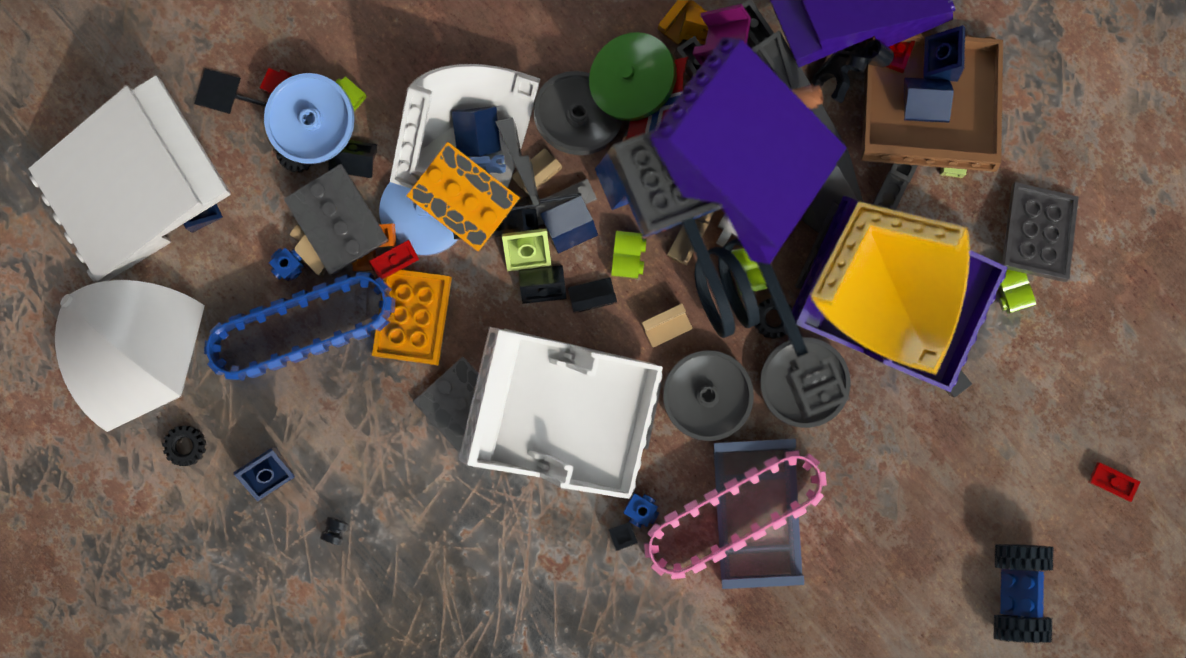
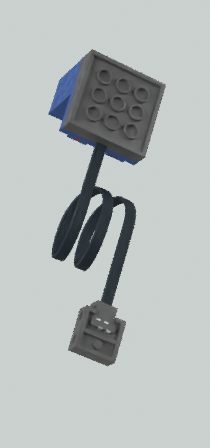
M653 131L613 145L595 168L611 209L614 210L629 204L643 238L683 223L697 256L694 270L697 293L716 333L721 338L735 333L732 310L745 328L758 325L760 315L752 286L741 263L731 253L735 244L743 247L741 241L737 238L726 243L723 248L714 247L707 250L694 220L722 208L721 204L682 196L650 138ZM711 254L719 257L718 269L720 279L710 258ZM756 262L797 355V358L789 361L793 372L785 375L803 419L850 400L832 356L820 361L816 351L808 352L771 263ZM731 272L737 282L745 307L743 306L740 297L736 291V288L732 280ZM708 285H709V287H710V289H711V292H712L713 297H714V299H715V302H716V304H717L719 313H718L717 308H716V306H715V304H714V302H713V299H712V297H711V294H710Z

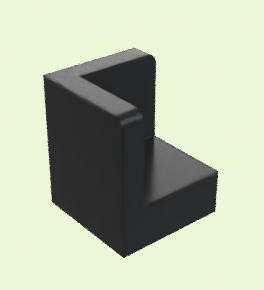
M630 522L608 529L616 551L638 543Z

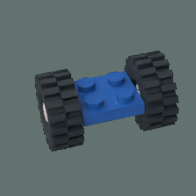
M995 544V568L1001 569L1000 614L994 615L993 639L1024 643L1052 642V618L1043 616L1044 571L1053 570V547Z

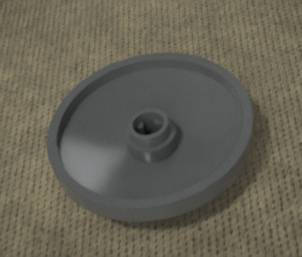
M569 71L552 77L541 87L534 104V121L541 136L551 146L568 154L589 155L605 149L615 140L622 124V120L615 119L606 114L594 101L590 91V73Z
M803 338L808 352L816 351L820 361L832 356L849 396L851 387L850 373L841 354L824 341L815 338ZM791 341L784 342L770 353L761 370L760 391L765 405L777 419L794 427L810 428L829 422L840 413L847 401L803 419L785 375L793 372L789 361L797 358Z
M700 351L684 357L670 371L663 390L664 407L673 425L685 435L702 441L720 440L738 431L748 419L754 401L753 385L745 368L731 356L717 351Z

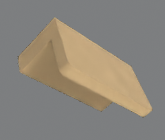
M543 149L531 159L537 189L562 169L559 161L554 159L546 149ZM515 172L512 175L513 180L529 197L519 172Z
M694 219L701 236H703L709 224ZM683 225L667 256L687 266L694 253V249Z
M683 304L641 323L652 347H656L692 330Z

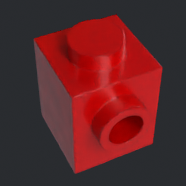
M268 68L259 88L264 93L271 95L274 89L281 82L292 77V74L282 69L278 72Z

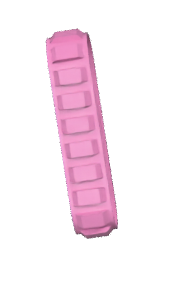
M798 450L784 452V457L779 460L776 456H773L764 461V468L757 470L756 467H753L744 472V479L737 481L736 478L727 481L724 483L726 489L717 492L715 488L704 494L706 500L697 503L695 499L684 505L686 511L678 514L675 510L665 515L664 523L659 525L655 522L647 532L651 538L650 542L644 543L645 558L652 559L653 564L651 568L662 576L664 573L671 574L672 579L685 578V572L693 570L695 574L706 568L705 562L713 559L714 562H717L726 557L725 551L733 548L734 551L745 547V540L753 537L756 541L767 534L765 529L770 526L776 530L787 524L785 518L792 515L796 519L807 513L805 507L810 504L816 506L824 496L820 492L822 486H826L827 482L825 471H820L817 467L820 462L809 453L802 457ZM797 458L805 461L802 466L807 471L811 468L814 469L816 475L811 476V483H817L815 491L809 489L805 494L809 499L800 505L797 501L790 503L791 510L780 516L777 512L770 514L772 520L762 526H759L757 523L750 525L752 531L742 537H739L737 534L730 536L732 542L722 548L715 544L710 547L711 554L702 559L695 555L690 558L692 564L682 568L680 563H676L673 565V569H668L665 567L667 564L666 560L661 558L657 561L653 554L659 553V545H652L654 537L658 539L663 537L664 533L661 529L668 524H671L673 528L679 526V518L688 513H691L693 517L699 515L698 508L708 502L716 506L719 504V496L729 491L736 495L739 493V485L749 480L753 485L759 482L758 475L769 469L773 474L778 472V464L788 460L789 466L796 465Z

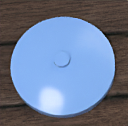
M314 73L294 75L281 82L271 93L264 112L266 134L274 148L290 160L304 164L325 162L340 153L350 140L354 128V109L351 100L344 89L328 77Z
M389 182L380 200L379 216L381 224H395L396 246L409 240L417 255L428 256L449 249L459 240L454 239L451 230L407 197L411 190L410 188Z

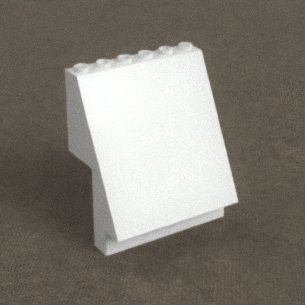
M157 76L152 77L133 90L126 85L28 168L32 174L29 176L32 183L42 190L43 194L41 197L47 206L51 205L55 212L52 214L55 221L59 225L62 224L66 232H64L66 239L70 244L74 243L77 248L75 253L82 263L85 262L88 266L87 273L93 282L109 281L170 244L171 240L164 235L231 195L164 83Z
M489 327L458 461L469 466L541 477L560 488L631 499L632 493L636 488L637 472L641 467V456L646 445V435L651 424V414L657 400L656 393L659 382L662 379L663 367L514 330Z

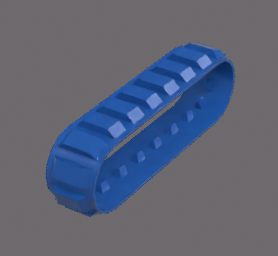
M356 272L355 277L344 275L334 279V284L330 285L325 282L314 286L312 292L303 290L292 294V299L290 300L286 298L271 302V307L267 308L262 305L250 310L249 315L240 313L229 317V322H219L210 330L211 335L208 341H205L204 354L209 359L208 366L217 375L225 374V379L244 381L246 375L250 378H256L266 374V369L268 368L275 371L286 367L287 361L297 363L308 359L309 353L314 355L329 351V346L331 345L337 348L350 343V338L354 337L360 340L369 337L372 330L381 331L389 324L388 318L390 314L395 313V299L389 294L392 289L380 277L374 280V275L371 273ZM369 282L374 283L376 287L373 291L377 295L382 293L383 300L379 301V308H382L379 315L376 313L372 317L373 321L367 325H363L362 322L357 323L353 330L342 333L341 330L335 331L334 337L323 341L320 338L313 339L312 345L301 349L298 345L291 347L292 352L281 356L278 353L270 355V360L259 364L255 360L249 363L250 367L240 370L239 366H232L231 371H229L225 367L227 362L223 358L220 359L221 340H225L229 336L228 332L235 328L238 331L244 330L246 324L257 320L259 323L266 322V317L277 313L281 316L285 315L290 308L299 305L301 308L309 306L308 302L318 298H322V300L329 299V294L343 290L344 293L351 291L350 287L359 283L363 288H368Z

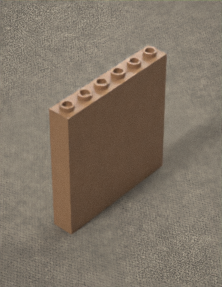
M923 32L901 41L908 43L916 41L904 73L887 67L867 64L864 77L861 161L997 171L1001 164L1003 40L994 37L976 38L971 35H965L964 70L958 82L950 81L954 89L949 123L904 120V78H924L925 37L933 34ZM874 36L866 39V45L870 41L875 40Z

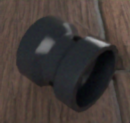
M327 517L326 529L321 533L320 539L341 546L343 532L347 531L349 524L332 517Z

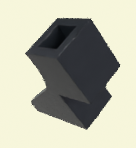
M536 209L510 211L489 239L506 233L538 230ZM453 233L454 239L462 240L455 233Z

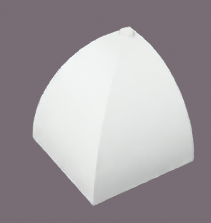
M482 64L444 66L433 69L418 77L408 88L390 182L412 189L447 142L456 147L452 111L496 106L498 121L513 117L517 126L520 148H522L540 78L507 68ZM499 131L501 151L484 156H489L491 160L496 155H504V163L502 164H506V172L490 173V175L508 188L515 164Z
M131 280L93 283L71 294H66L62 298L55 329V348L58 365L72 397L83 412L99 427L108 432L181 397L205 305L176 290L157 284Z

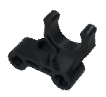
M878 40L870 41L865 48L860 47L856 43L833 53L813 75L811 85L822 88L827 80L836 78L837 85L831 98L842 103L850 87V78L847 74L849 70L864 73L867 64L886 67L892 62L894 52Z

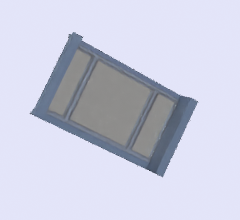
M796 439L714 443L717 492L726 489L724 483L733 478H736L737 481L744 479L743 473L753 467H756L757 470L764 468L763 462L769 458L776 456L779 460L784 457V452L795 451ZM788 460L778 464V472L773 474L769 469L758 475L759 482L753 485L749 480L739 485V493L736 495L729 491L718 497L719 548L732 542L730 536L737 534L739 537H742L751 532L750 525L757 523L759 526H762L771 521L770 514L777 512L780 516L792 509L790 503L798 502L796 465L789 466ZM791 515L785 518L787 524L776 530L770 526L765 529L767 534L756 541L753 537L745 540V547L734 551L733 548L725 551L726 557L720 560L722 589L804 585L799 517L795 519Z

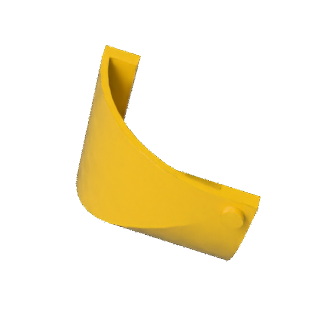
M858 202L811 294V298L821 313L834 326L859 344L898 363L936 374L950 345L964 300L969 269L967 228Z

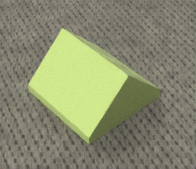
M547 228L502 234L507 271L552 266Z

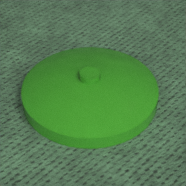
M640 32L623 34L608 42L595 57L589 75L591 95L599 108L615 119L637 121L647 118L660 110L670 98L676 83V63L670 50L656 37Z

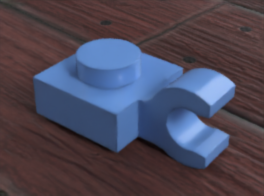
M496 155L491 160L489 156L468 157L489 174L506 172V164H502L504 163V155Z

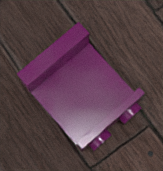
M742 4L701 13V18L708 26L705 45L694 47L693 51L694 57L701 66L723 37L742 39L747 44L751 17Z

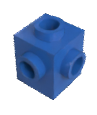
M280 248L272 254V260L269 264L273 268L270 271L279 280L281 278L287 281L294 280L302 273L301 269L304 267L300 262L302 258L294 249L290 251L287 248L283 250ZM287 259L288 265L282 267L281 264Z
M634 493L623 511L624 514L631 517L629 522L641 528L642 524L646 527L649 523L654 524L659 515V512L656 511L658 506L654 504L656 500L646 494L641 497ZM641 507L646 508V513L643 515L638 513Z

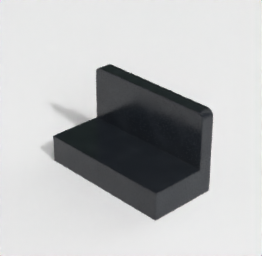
M349 140L340 153L329 159L328 171L342 164L348 175L372 178L377 144Z
M562 265L519 270L522 304L567 299Z
M611 278L568 288L574 314L617 303Z

